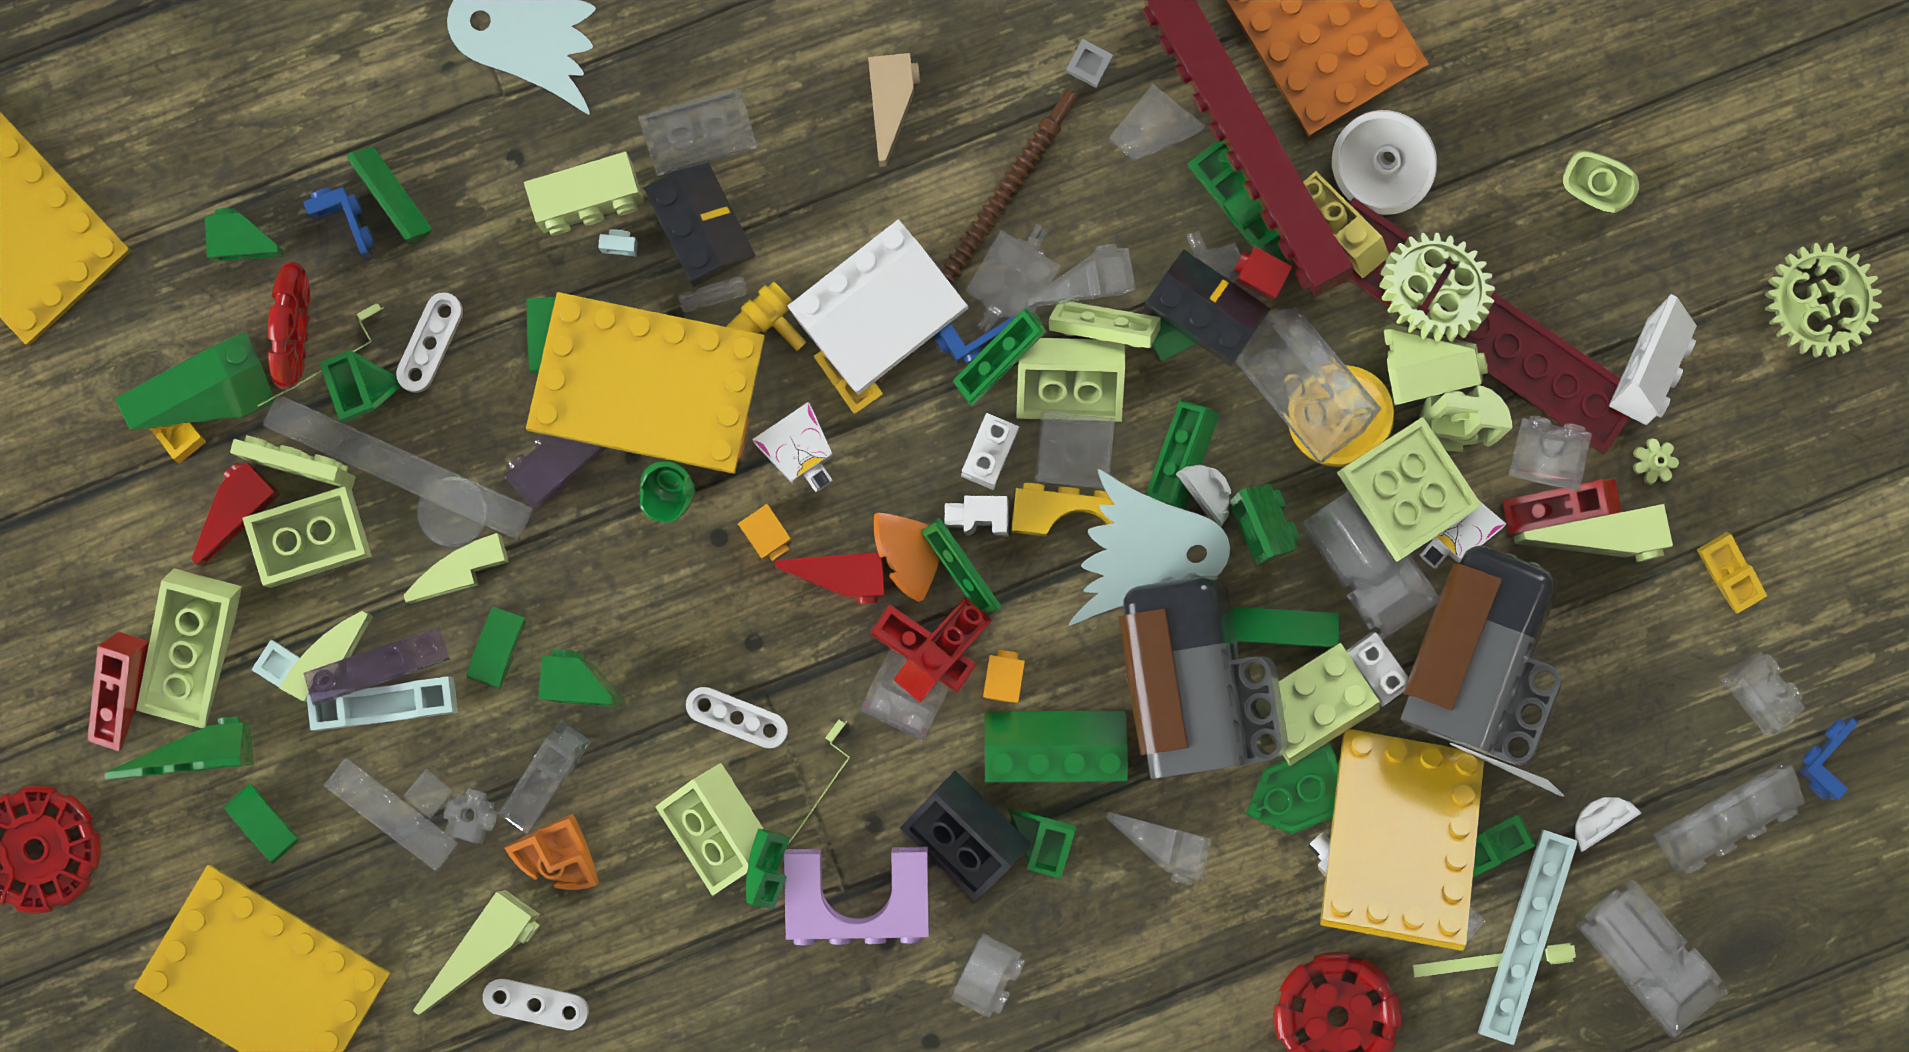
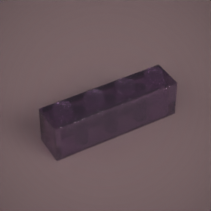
M542 434L533 443L536 448L526 457L522 453L507 465L509 472L504 477L531 508L537 510L608 447Z

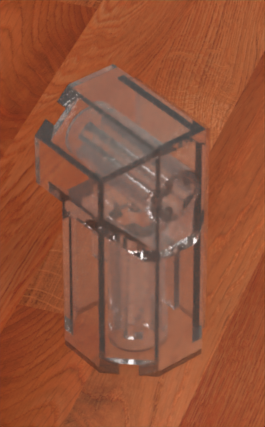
M1349 491L1300 524L1340 582L1342 588L1350 586L1352 592L1347 594L1350 603L1370 630L1376 627L1381 631L1377 634L1381 640H1384L1437 604L1439 595L1411 554H1408L1398 562L1395 561Z
M1629 880L1623 884L1628 889L1626 892L1621 894L1617 889L1611 892L1585 915L1589 922L1580 921L1576 927L1667 1035L1675 1038L1729 991L1726 986L1719 985L1722 982L1721 978L1695 948L1690 952L1686 950L1684 945L1688 941L1681 936L1638 883Z

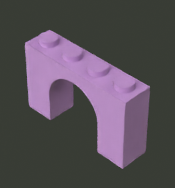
M892 847V892L890 898L880 911L865 918L843 916L836 912L826 901L822 890L821 849H786L784 853V875L787 876L785 881L786 940L794 939V944L812 945L815 944V939H829L830 944L836 945L851 943V938H865V943L868 944L886 943V938H900L901 943L922 942V937H929L927 847Z

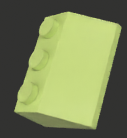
M1040 338L1018 360L1016 418L1122 422L1125 344L1111 341L1103 342L1097 339Z
M721 763L694 778L655 806L712 896L747 874L758 828L763 829V827Z

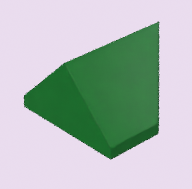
M352 349L319 362L341 424L375 410L401 387L395 375L356 354Z
M1007 807L1014 828L1032 844L1024 852L1028 864L1027 870L1061 879L1076 826Z

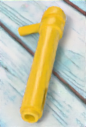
M774 281L768 287L764 285L758 291L759 296L753 301L749 299L741 307L742 312L726 326L757 334L760 332L765 333L773 326L796 351L806 343L804 338L783 317L789 310L787 306L793 301Z

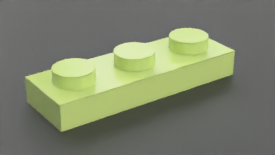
M1059 300L1049 318V331L1060 332L1069 336L1077 335L1094 338L1103 342L1123 343L1138 348H1151L1161 325V317Z

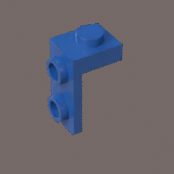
M344 187L333 191L330 188H324L313 192L310 195L312 199L304 201L308 215L314 220L344 209L360 254L365 259L372 257L370 247L375 246L368 227H361L357 215L362 214V209L355 194L349 195V192Z
M1014 317L1006 320L967 346L964 345L951 323L935 334L933 338L943 354L949 351L957 364L963 360L969 364L983 350L982 348L988 345Z
M1846 718L1843 721L1841 719L1836 720L1825 733L1828 736L1827 740L1820 747L1817 745L1813 746L1802 758L1805 764L1799 772L1811 781L1809 788L1823 800L1827 797L1830 799H1840L1848 790L1822 764L1856 727L1858 722L1854 718Z

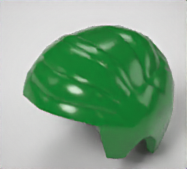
M666 460L656 461L644 469L640 480V507L648 518L657 522L670 523L678 520L690 508L695 495V487L685 467L677 462Z

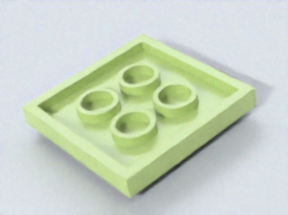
M1424 417L1337 472L1396 562L1482 506Z
M246 435L245 441L234 439L230 453L251 463L339 487L345 486L351 490L356 476L347 472L348 466L342 465V463L337 462L335 459L317 454L312 457L307 453L301 452V450L280 445L279 448L274 446V444Z

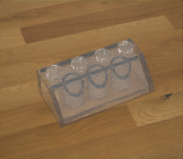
M1297 307L1269 313L1235 361L1318 463L1325 462L1364 433L1381 410L1377 402Z
M1792 765L1774 766L1655 832L1653 835L1673 871L1682 872L1685 870L1686 874L1695 872L1706 865L1703 859L1716 853L1717 857H1720L1736 848L1735 841L1744 836L1751 840L1766 832L1767 828L1765 825L1771 821L1778 819L1779 823L1797 815L1798 811L1796 808L1805 802L1795 770Z

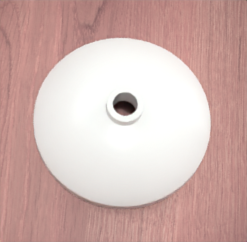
M1377 110L1358 116L1342 130L1333 148L1332 170L1338 187L1348 200L1351 201L1354 197L1378 214L1391 215L1414 207L1426 196L1436 177L1437 155L1430 136L1418 122L1399 112ZM1384 152H1391L1395 157V161H1387L1384 158Z

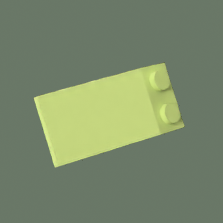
M1664 504L1526 531L1513 537L1515 544L1625 558L1635 556L1636 562L1664 556L1663 549L1673 546Z
M175 568L161 580L136 711L199 728L206 727L234 626L242 586Z
M508 891L496 892L413 1011L420 1015L431 1010L520 944V942L522 944L525 941L528 942L540 926L535 922L540 914Z

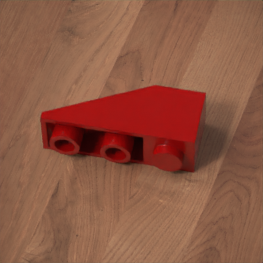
M965 597L908 659L894 678V681L921 703L991 623L992 619Z

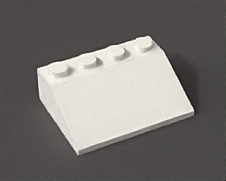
M899 219L788 305V308L801 327L857 395L969 308Z

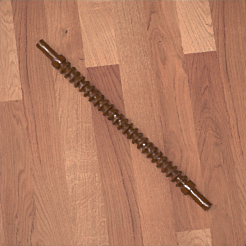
M1067 89L1048 117L1042 118L1038 124L1040 130L1033 132L1034 139H1028L1027 143L1029 146L1022 148L1023 155L1016 156L1017 164H1011L1012 171L1005 172L1006 180L999 181L1001 187L994 189V197H988L989 205L982 206L984 209L982 214L977 213L978 221L971 222L973 228L966 230V238H960L961 246L954 247L956 251L954 255L949 254L950 262L943 263L945 269L941 272L950 284H956L954 278L961 276V268H967L966 260L973 259L971 253L978 251L977 244H983L984 240L982 237L990 234L988 228L995 227L994 219L1001 218L999 212L1001 210L1006 211L1005 203H1011L1012 198L1010 196L1018 193L1016 187L1023 186L1022 178L1029 177L1027 171L1029 169L1034 170L1033 162H1039L1040 157L1038 155L1046 152L1044 146L1051 145L1050 138H1055L1060 132L1061 127L1059 125L1078 99V96L1071 90ZM889 370L886 374L880 377L876 382L883 384L891 370Z

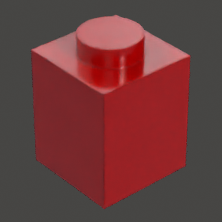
M1254 247L1250 250L1249 254L1243 251L1233 269L1238 272L1235 282L1272 301L1277 297L1292 266Z

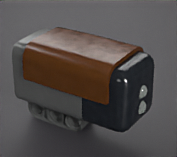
M1479 545L1468 549L1464 553L1460 564L1453 563L1403 694L1408 700L1400 720L1410 727L1489 757H1495L1519 766L1531 762L1536 755L1562 683L1556 668L1532 658L1556 598L1557 589L1552 574L1536 562H1526L1518 559L1514 554H1504ZM1543 672L1550 673L1555 678L1554 686L1547 691L1537 689L1534 684L1537 675ZM1532 705L1539 707L1542 711L1541 720L1533 725L1527 724L1522 720L1523 710ZM1516 739H1524L1529 744V752L1523 758H1515L1509 752L1510 744Z
M1189 573L1183 579L1176 580L1173 577H1165L1159 583L1131 588L1123 600L1124 615L1118 616L1140 754H1147L1151 779L1240 766L1281 757L1288 748V737L1277 670L1271 659L1265 656L1238 658L1229 592L1222 579L1216 576H1200L1197 573ZM1256 662L1265 669V677L1260 683L1255 682L1250 676V668ZM1260 698L1266 699L1271 705V713L1267 718L1260 717L1256 712V703ZM1265 734L1274 736L1277 741V748L1272 754L1265 752L1262 748L1261 740Z

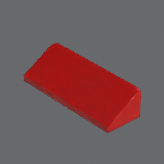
M889 604L869 634L908 660L932 633ZM962 655L940 682L958 693L977 666V663Z

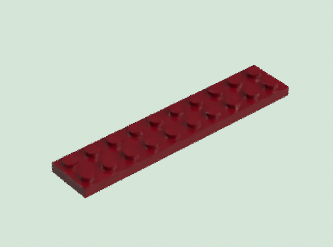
M1353 197L1349 204L1383 237L1389 255L1391 252H1394L1399 243L1404 245L1410 237L1409 234ZM1447 260L1444 263L1446 265L1445 269L1423 304H1419L1417 307V311L1422 310L1425 315H1428L1430 312L1428 309L1452 269L1455 270L1457 268ZM1382 262L1364 278L1353 269V277L1348 279V281L1389 308L1393 302L1382 300V296L1387 289L1379 286L1384 278L1381 275V271L1386 262ZM1426 262L1428 266L1434 268L1430 263ZM1456 281L1459 285L1464 286L1461 282ZM1410 288L1413 292L1418 293L1415 289ZM1493 292L1490 298L1494 302L1488 310L1489 314L1483 322L1481 321L1477 330H1470L1465 338L1457 334L1455 339L1476 344L1478 353H1485L1488 368L1486 375L1600 453L1605 454L1630 418L1609 406L1621 379ZM1440 306L1444 311L1449 312L1445 307Z

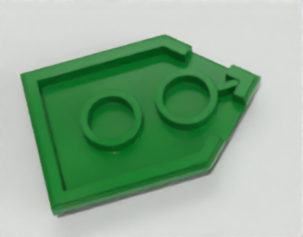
M1331 743L1324 744L1291 766L1284 760L1264 768L1245 815L1289 834H1294L1333 818L1339 762Z

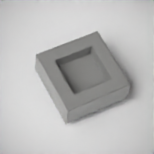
M1082 39L1066 68V73L1097 88L1113 55Z

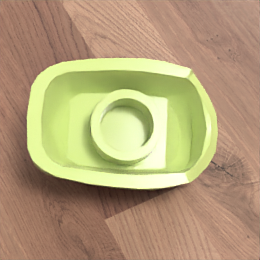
M1579 150L1573 154L1563 175V184L1569 193L1597 209L1612 213L1618 212L1630 205L1639 190L1638 176L1627 165L1608 156L1586 150Z

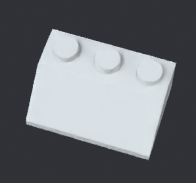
M1671 294L1647 319L1609 404L1610 407L1645 425L1656 416L1661 418L1670 403V398L1666 397L1669 388H1674L1683 373V369L1679 368L1683 358L1687 359L1696 343L1692 336L1697 325L1678 297Z

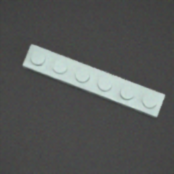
M1541 830L1478 1033L1512 1045L1515 1043L1576 849L1577 840Z

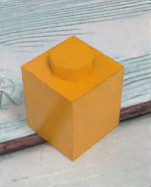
M768 504L738 523L763 561L770 557L773 562L790 550L787 545L792 542V539Z
M998 650L997 656L990 655L983 698L1018 704L1025 663L1024 660H1018L1019 653Z

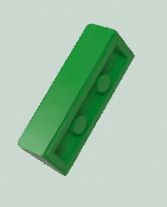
M368 147L350 152L347 155L351 165L409 244L414 245L431 233L432 228L375 148Z
M1024 308L953 380L955 386L971 406H974L1046 333L1040 317L1035 312Z
M1179 400L1147 487L1146 496L1183 510L1186 509L1191 493L1176 473L1187 466L1202 465L1219 419L1217 412L1208 407Z
M939 517L921 530V533L968 600L986 615L1002 607Z
M1248 607L1232 608L1237 642L1333 648L1339 644V613Z

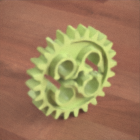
M1421 233L1417 241L1410 236L1404 245L1399 243L1394 252H1391L1385 261L1386 264L1381 271V275L1384 278L1379 284L1381 288L1387 289L1382 296V300L1393 302L1387 311L1389 313L1399 312L1401 315L1397 323L1400 324L1407 320L1410 323L1409 333L1419 328L1421 329L1422 339H1425L1428 333L1431 332L1436 342H1439L1445 333L1451 342L1457 334L1465 338L1470 330L1476 331L1481 321L1483 322L1489 314L1488 310L1494 302L1490 296L1495 290V287L1488 285L1492 274L1482 273L1487 263L1485 261L1477 263L1474 261L1477 255L1476 250L1468 254L1464 251L1466 242L1463 241L1457 247L1453 245V236L1451 235L1447 238L1446 242H1441L1439 233H1435L1431 241H1429L1425 233ZM1449 259L1451 264H1457L1458 266L1455 270L1452 269L1428 308L1430 312L1428 315H1425L1422 310L1417 311L1418 305L1423 304L1445 269L1446 265L1444 263ZM1426 262L1430 263L1434 268L1428 266ZM1456 281L1461 282L1464 286L1459 285ZM1410 288L1415 289L1418 293L1413 292ZM1440 306L1445 307L1449 312L1444 311Z
M1815 243L1811 246L1810 254L1804 247H1801L1797 250L1798 259L1792 254L1786 256L1785 260L1789 267L1782 264L1775 267V270L1781 277H1771L1768 282L1776 287V289L1765 293L1766 297L1774 299V303L1765 307V311L1776 312V317L1771 319L1769 324L1780 323L1782 326L1776 334L1777 337L1788 334L1790 336L1787 343L1788 347L1797 342L1801 343L1800 354H1804L1812 347L1813 356L1816 358L1821 356L1824 348L1828 357H1833L1836 355V346L1844 354L1850 351L1848 341L1856 347L1862 344L1858 334L1867 337L1872 333L1866 323H1877L1879 319L1871 314V311L1882 308V304L1873 301V297L1881 294L1882 290L1871 289L1870 285L1878 277H1867L1865 275V272L1871 265L1868 263L1859 267L1857 262L1860 254L1857 253L1851 258H1847V247L1845 246L1837 253H1834L1833 243L1827 244L1823 252L1819 244ZM1816 259H1818V268L1815 269L1814 273L1816 276L1819 277L1824 274L1827 269H1832L1839 275L1840 280L1837 286L1829 284L1826 279L1808 286L1807 297L1804 300L1797 298L1793 293L1794 283H1804L1809 280L1808 273L1804 272L1802 274L1796 268L1802 270L1810 269L1815 264ZM1828 296L1830 302L1819 305L1817 299ZM1841 301H1846L1853 307L1852 318L1844 317L1838 320L1837 326L1840 328L1844 327L1850 333L1838 331L1829 342V333L1832 331L1831 325L1827 324L1819 332L1809 328L1807 324L1809 315L1817 316L1822 322L1840 313L1839 306Z

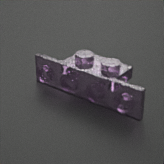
M437 627L304 672L303 674L312 704L315 706L448 661L450 657L441 629Z

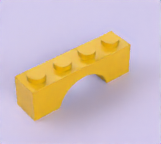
M1024 483L1023 489L1016 488L1011 533L1047 536L1057 520L1065 515L1076 512L1093 514L1102 519L1106 524L1114 523L1103 514L1099 507L1100 505H1115L1106 491H1094L1093 496L1079 495L1080 489L1071 487H1059L1058 492L1044 491L1045 485Z

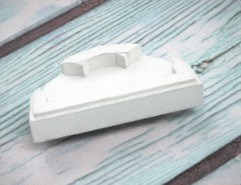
M1203 465L1187 466L1177 472L1176 475L1208 518L1221 527L1229 516V511L1227 510L1231 489L1226 478L1218 470Z
M1603 797L1590 802L1580 812L1575 824V840L1578 841L1577 844L1580 852H1583L1634 819L1641 812L1632 803L1615 797Z

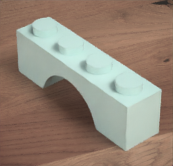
M440 677L382 687L306 695L311 731L458 713L453 677Z

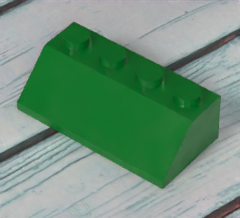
M552 649L551 656L542 655L538 699L554 703L625 708L624 698L594 663L585 660V655L572 650Z
M984 711L985 782L1128 781L1126 711Z

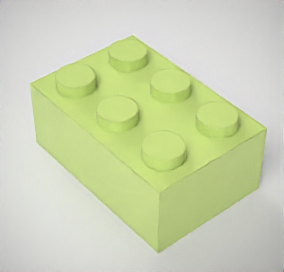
M626 151L524 182L535 222L543 233L550 232L551 236L570 231V225L583 222L585 226L599 223L604 220L603 215L616 211L618 215L635 212L638 210L637 205L644 203L633 164Z
M345 486L243 518L260 579L265 587H276L372 557L353 492Z
M1341 643L1279 681L1288 737V748L1283 756L1291 766L1380 710V701ZM1260 698L1256 703V712L1260 717L1267 718L1271 713V705L1264 698ZM1270 735L1275 744L1277 745V741L1274 738V736Z

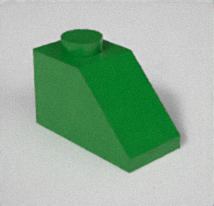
M220 208L215 210V215H205L207 257L213 262L284 257V250L241 213H236V209Z

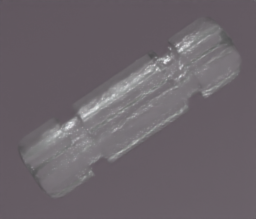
M739 276L729 279L728 283L721 281L697 288V292L694 293L692 290L680 293L679 302L681 309L687 313L697 310V306L700 305L704 308L728 301L731 296H734V299L745 296L747 294L744 278Z

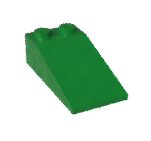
M1270 483L1245 488L1230 500L1229 505L1256 567L1298 549L1296 542L1300 541V536L1293 521L1287 523L1282 510L1286 508V504L1279 489L1273 490Z

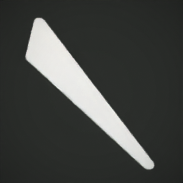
M1450 743L1456 748L1564 797L1547 779Z

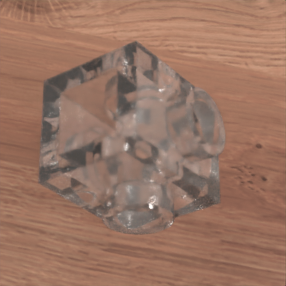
M467 788L466 794L456 793L455 799L449 798L444 811V819H448L444 834L473 843L483 844L486 832L493 831L497 820L498 811L493 810L495 802L486 800L488 793ZM469 809L474 811V819L472 821L467 817Z

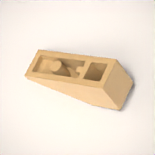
M910 53L868 57L879 167H884L888 164L914 96L913 84L920 83L918 62L911 63Z

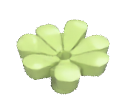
M1650 438L1646 441L1647 449L1637 447L1634 450L1633 455L1640 459V462L1633 465V470L1636 474L1646 473L1644 476L1646 484H1654L1658 477L1662 482H1668L1672 478V473L1669 469H1675L1679 464L1677 458L1670 456L1674 447L1669 442H1665L1660 447L1657 439Z

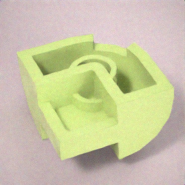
M1477 385L1466 396L1463 392L1452 391L1445 393L1443 396L1435 395L1428 397L1424 402L1419 419L1424 417L1446 451L1463 452V445L1481 442L1489 447L1512 429L1509 408L1503 399L1491 389Z

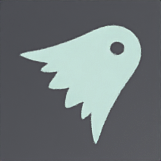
M453 0L447 17L448 31L452 41L464 55L481 64L508 72L541 86L568 101L579 110L588 115L590 114L584 98L568 76H583L584 73L579 65L569 58L568 55L585 52L593 48L590 40L572 26L589 17L595 11V6L581 0ZM479 10L487 12L491 18L489 27L483 31L475 30L470 24L471 15Z
M1098 469L1100 480L1115 504L1100 505L1099 507L1103 514L1114 523L1088 529L1090 537L1100 546L1106 548V550L1085 560L1081 567L1104 576L1093 581L1084 589V592L1098 594L1077 612L1068 625L1079 623L1097 614L1123 606L1126 593L1131 588L1195 576L1217 577L1222 572L1229 558L1230 545L1227 535L1217 523L1209 518L1146 496ZM1194 545H1202L1207 549L1206 558L1199 563H1192L1187 559V551Z

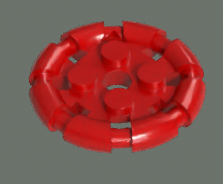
M297 262L284 264L278 272L272 290L275 304L269 309L268 339L272 340V348L268 349L269 370L275 385L285 390L295 387L302 377L305 367L303 358H307L304 348L305 341L309 338L307 324L310 321V316L306 315L307 308L311 303L310 285L304 267Z
M43 785L21 787L20 792L12 795L6 793L0 797V827L6 829L2 841H0V862L3 867L0 870L1 904H11L16 907V911L23 913L52 912L53 907L61 904L67 906L88 888L92 882L89 880L91 873L99 865L101 841L99 833L95 834L91 821L94 820L92 815L77 798L71 794L65 796L58 793L57 788ZM25 805L28 815L18 818L16 808ZM52 805L60 809L57 817L46 815L49 806ZM78 827L82 839L72 842L68 830ZM34 839L40 840L44 845V854L38 860L32 859L27 853V846ZM72 859L81 862L76 874L66 870L72 864ZM16 880L26 884L22 894L13 890ZM53 881L57 891L47 894L43 884Z
M1328 952L1314 956L1315 960L1304 966L1300 963L1285 978L1279 989L1282 992L1278 1005L1274 1004L1273 1018L1277 1039H1282L1287 1049L1286 1052H1320L1321 1048L1331 1052H1349L1350 1050L1357 1049L1360 1045L1364 1052L1393 1051L1397 1043L1394 1041L1397 1028H1401L1402 1024L1401 1003L1398 993H1393L1388 983L1390 981L1389 977L1376 964L1364 957L1361 960L1349 957L1347 952ZM1345 970L1356 973L1354 984L1342 981ZM1322 972L1326 982L1314 988L1310 978ZM1376 989L1381 1000L1372 1005L1366 993ZM1295 996L1305 999L1301 1012L1292 1010ZM1334 1006H1342L1347 1012V1020L1341 1026H1332L1328 1021V1012ZM1373 1020L1384 1023L1380 1036L1370 1034ZM1304 1027L1309 1039L1299 1043L1294 1032Z

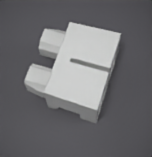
M986 413L962 469L961 477L994 490L1019 431V426Z
M964 496V503H945V525L947 528H964L966 536L973 534L977 526H992L994 536L1009 537L1008 497Z
M1376 632L1369 633L1346 650L1380 701V707H1383L1404 692L1409 677Z

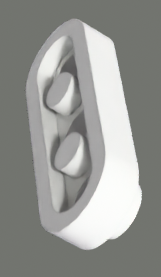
M438 293L430 298L398 365L396 372L397 380L409 392L419 393L431 385L461 321L463 308L460 301L452 294ZM443 306L451 307V314L447 318L440 317L439 312ZM431 337L435 338L437 341L436 347L431 350L426 349L425 341ZM419 369L422 372V377L419 381L414 382L410 379V374L413 370Z
M708 687L697 688L687 697L686 710L695 721L764 748H776L787 737V724L781 716ZM703 698H707L711 702V708L707 712H702L698 708V703ZM735 711H740L744 715V720L739 725H735L731 721V715ZM773 724L776 726L777 733L774 737L768 738L765 736L764 727L766 725Z
M496 979L490 982L483 992V1003L493 1014L559 1029L575 1030L586 1022L589 1015L588 1004L579 995L514 980ZM498 990L506 993L507 999L503 1004L497 1003L494 999V995ZM532 998L540 1000L541 1008L539 1011H532L530 1009L529 1001ZM566 1006L575 1008L576 1016L573 1019H568L564 1016L563 1011Z

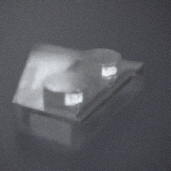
M1152 84L1108 140L1136 162L1201 133L1205 125Z

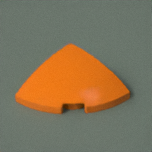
M876 513L874 514V535L879 557H886L889 567L896 571L890 573L889 577L907 596L918 602L923 601L933 581L940 559L921 533V530L928 524L891 514Z
M574 814L543 826L505 847L510 858L523 872L535 880L541 875L546 879L556 881L554 884L555 888L580 890L596 886L599 883L589 848Z

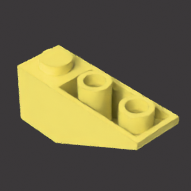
M1317 171L1303 181L1353 265V269L1362 278L1388 258L1389 253L1383 237Z

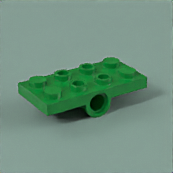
M1216 141L1187 164L1188 168L1252 248L1257 247L1287 264L1290 263L1293 258L1287 260L1278 245V241L1282 239L1276 229L1270 231L1260 212L1264 209L1259 200L1252 201L1243 184L1247 180L1242 171L1235 172L1226 156L1229 149L1225 142L1218 143Z

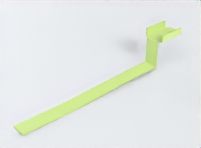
M374 304L356 314L369 342L353 350V352L371 343V339L361 321L384 307L380 308L379 304ZM322 370L316 372L315 374L311 375L305 380L299 382L296 386L300 385L301 383L320 373ZM287 389V390H285V391H283V392H281V393H279V394L273 396L272 398H270V399H268V400H266V401H264V402L258 404L257 406H260V405H262V404H264V403L270 401L271 399H273V398H275V397H277V396H279V395H281V394H283V393L289 391L290 389Z
M838 720L825 737L830 741V744L847 721L843 723ZM846 755L848 757L847 760L838 770V772L836 773L832 781L829 783L823 794L820 796L814 807L811 809L807 817L804 819L800 827L790 838L789 843L800 830V828L803 826V824L805 823L809 815L812 813L816 805L819 803L825 792L828 790L834 779L837 777L841 769L847 763V761L849 760L848 755Z
M1571 943L1547 946L1548 949L1544 948L1540 961H1549L1551 965L1574 962L1572 959L1576 958L1574 945L1571 946ZM1503 953L1413 965L1414 978L1497 967L1500 964Z

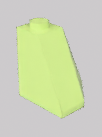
M1395 324L1386 325L1384 329L1385 343L1390 345L1387 364L1395 405L1482 384V374L1488 373L1485 353H1478L1476 344L1456 339L1450 342L1444 336H1442L1439 342H1436L1432 333H1428L1426 338L1422 339L1421 331L1414 330L1409 333L1407 327Z

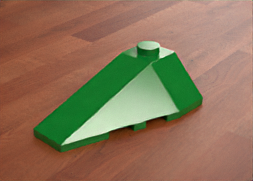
M246 332L218 343L114 398L130 431L169 427L181 423H202L215 419L243 418L275 403L273 398L257 406L272 398L273 394L262 364Z
M239 716L218 718V725L204 727L105 772V780L254 765L250 723H240Z

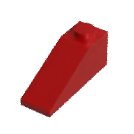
M245 461L241 465L237 462L224 473L223 477L225 480L218 487L191 558L196 565L204 567L245 528L244 517L263 512L280 496V493L251 463Z
M1601 479L1502 500L1509 535L1622 512L1615 479Z
M878 552L775 560V566L778 570L846 598L857 599V605L877 604L878 597H885L883 561L879 557Z
M117 632L98 646L87 741L117 751L123 748L139 698L149 646L148 640Z

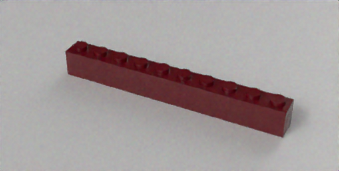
M1144 0L1145 7L1141 10L1147 23L1151 28L1155 25L1157 26L1162 35L1158 39L1167 56L1174 55L1179 64L1175 66V69L1184 85L1190 83L1195 91V94L1192 95L1195 105L1201 114L1207 112L1211 118L1212 123L1209 124V127L1217 142L1224 141L1228 147L1229 152L1226 153V156L1234 171L1241 170L1247 181L1243 182L1251 200L1255 201L1258 199L1264 210L1260 213L1266 226L1270 231L1276 229L1282 239L1278 241V245L1287 260L1293 258L1299 268L1295 273L1302 287L1305 290L1310 288L1314 296L1317 297L1352 278L1353 265L1196 0Z

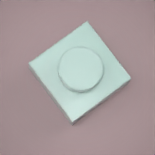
M609 230V235L600 234L598 248L602 253L637 257L638 242L635 237H630V232Z
M270 640L252 670L280 687L300 657L274 640Z

